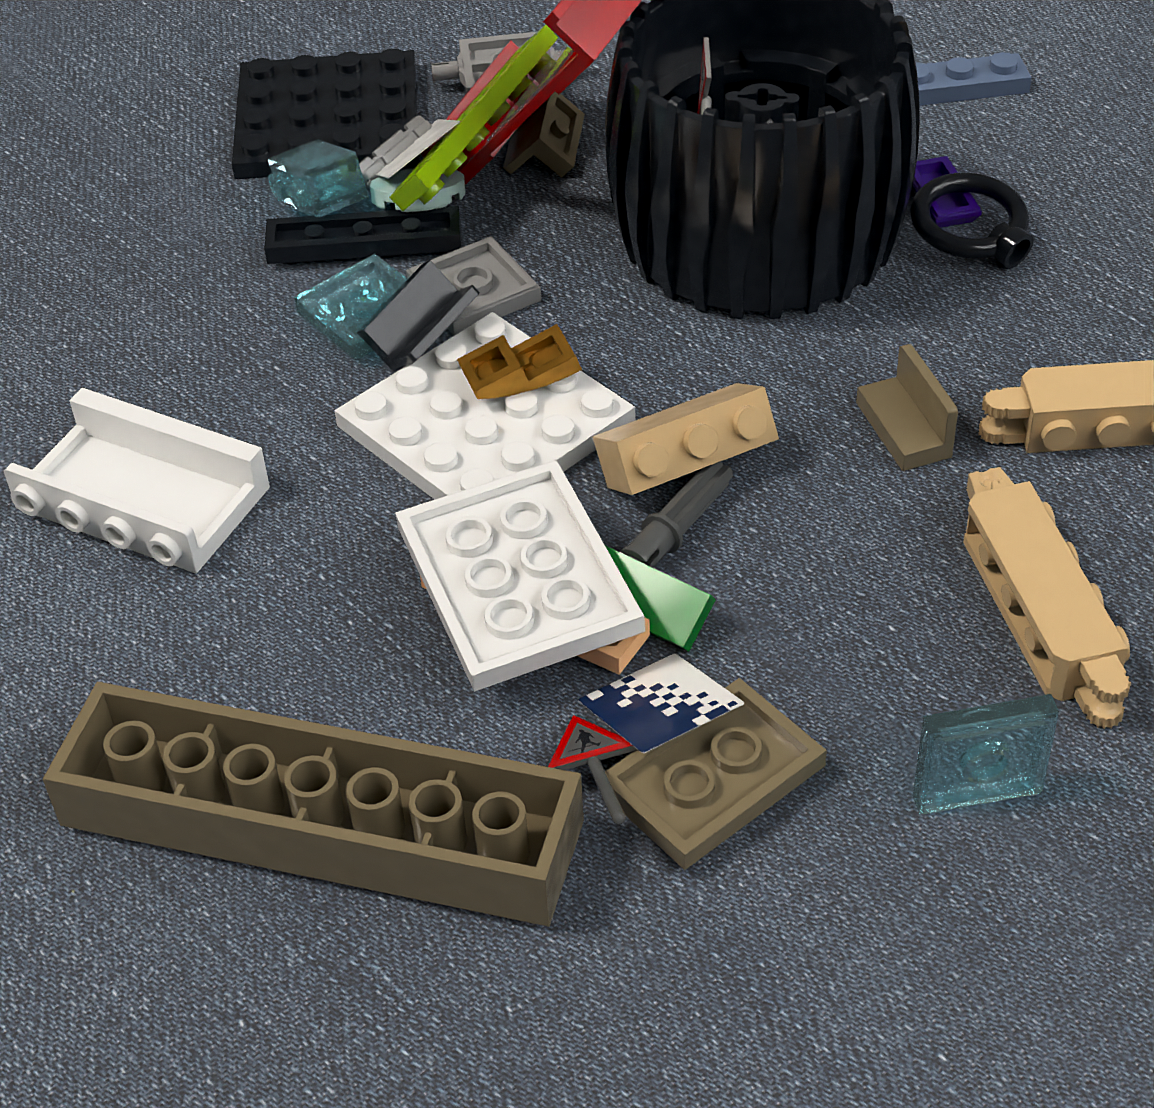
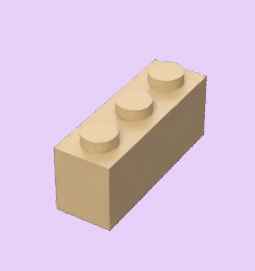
M735 383L592 436L607 487L630 495L637 494L779 439L765 387Z

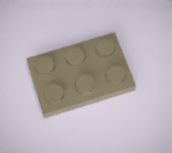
M740 678L729 684L725 689L744 702L742 706L646 753L636 750L605 771L625 816L684 870L826 766L827 750Z

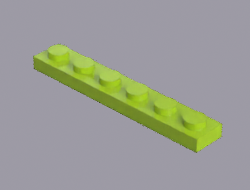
M544 25L513 54L456 121L460 122L438 140L389 198L402 211L407 209L417 199L425 205L443 188L445 183L440 179V176L444 174L448 178L465 162L468 157L462 152L463 149L466 148L468 151H471L487 136L490 131L484 126L486 122L490 126L495 124L511 107L506 102V99L515 100L531 84L527 74L534 77L552 59L547 54V51L556 42L558 37L547 25Z

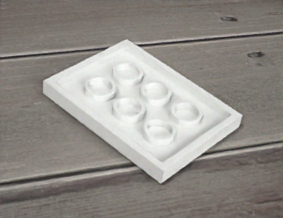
M557 460L395 513L398 529L474 692L645 632L644 614Z

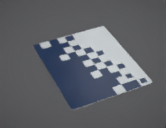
M677 654L667 656L578 699L581 704L641 753H646L744 704L741 699Z

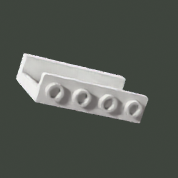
M81 388L69 400L76 425L32 470L11 463L4 470V475L11 492V499L15 507L29 516L37 515L59 523L73 532L89 534L108 541L117 548L130 549L152 557L163 565H174L196 574L270 488L261 447L85 388Z

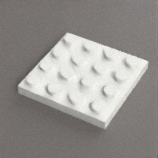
M493 312L427 352L413 364L406 365L334 410L336 423L340 429L434 500L557 460L564 472L596 450L592 436L633 422L636 419L635 406L582 371L535 390L512 396L477 399L457 359L502 335L505 336L511 348L531 338Z

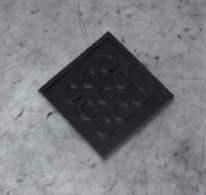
M387 49L379 53L358 54L355 52H344L337 56L314 57L311 55H301L294 59L269 60L258 58L250 62H241L232 154L234 179L354 171L356 165L369 156L372 159L374 157L372 155L374 150L398 130L406 131L404 125L417 116L414 50ZM418 156L404 167L417 166Z

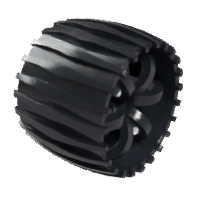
M651 0L648 4L645 2L638 4L631 13L630 20L625 21L621 26L615 48L607 94L605 150L610 194L620 235L629 260L632 263H637L640 275L648 283L656 281L662 285L664 295L672 300H676L679 296L693 300L695 309L702 312H707L710 306L731 309L732 318L743 319L744 311H769L770 319H780L782 310L803 307L806 314L818 311L821 302L835 298L837 302L841 303L850 298L853 288L859 284L867 287L875 279L879 266H886L901 230L913 185L919 144V86L912 39L909 36L907 22L901 15L894 16L892 3L889 0ZM708 37L712 77L708 96L712 99L711 108H706L703 115L698 114L703 39Z

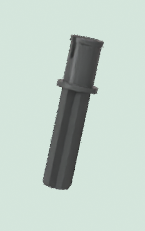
M720 461L700 469L659 513L649 514L642 522V531L620 553L631 556V558L654 568L667 553L676 552L682 546V535L729 485V480L733 477L731 467L723 465Z

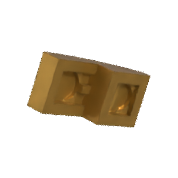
M558 324L512 348L505 336L502 335L457 359L477 399L512 396L535 390L582 370L576 355Z

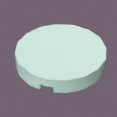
M414 168L400 170L390 178L379 176L372 180L370 184L372 203L380 209H386V202L394 203L389 197ZM458 170L448 178L442 174L440 179L445 185L428 203L424 205L417 199L404 211L395 204V210L415 212L443 208L447 204L452 203V195H455L456 199L461 200L465 196L464 174Z

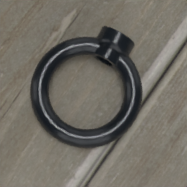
M965 172L942 175L923 185L915 194L911 203V221L917 233L929 245L946 254L972 259L994 256L1007 269H1012L1027 257L1033 246L1034 238L1026 232L1029 225V214L1026 204L1013 188L993 177ZM956 192L977 193L987 196L1002 205L1008 213L1009 222L1008 224L1003 222L997 225L986 238H964L940 228L933 221L930 208L938 198Z

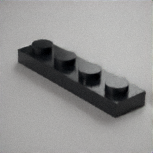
M446 206L415 212L388 210L266 219L264 250L267 264H297L305 261L319 260L344 261L350 258L395 257L397 255L420 253L442 254L461 248L459 206Z

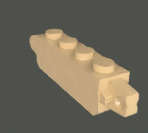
M1154 360L1030 368L1022 376L1020 387L1002 388V390L996 388V390L986 392V395L983 396L982 410H985L984 414L988 415L980 421L979 435H981V439L991 444L1024 443L1027 453L1154 445Z
M1001 467L990 468L985 472L976 471L970 473L967 483V493L970 499L968 506L969 515L963 543L1044 694L1060 701L1075 698L1083 714H1087L1086 719H1089L1091 721L1090 724H1095L1097 728L1103 727L1105 729L1109 727L1112 729V726H1118V723L1122 722L1125 707L1122 706L1125 697H1128L1131 685L1129 676H1126V670L1124 669V664L1130 657V645L1125 631L1122 627L1114 625L1104 608V601L1099 587L1095 583L1088 581L1079 565V558L1074 545L1069 541L1065 542L1056 526L1051 506L1047 502L1041 501L1031 482L1014 484Z

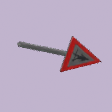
M573 715L548 767L567 770L588 764L613 822L618 825L624 823L626 819L625 814L600 760L638 749L622 736Z

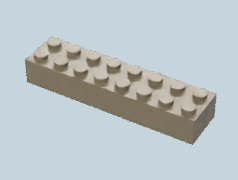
M98 681L43 777L44 785L60 826L550 927L584 822L581 773Z

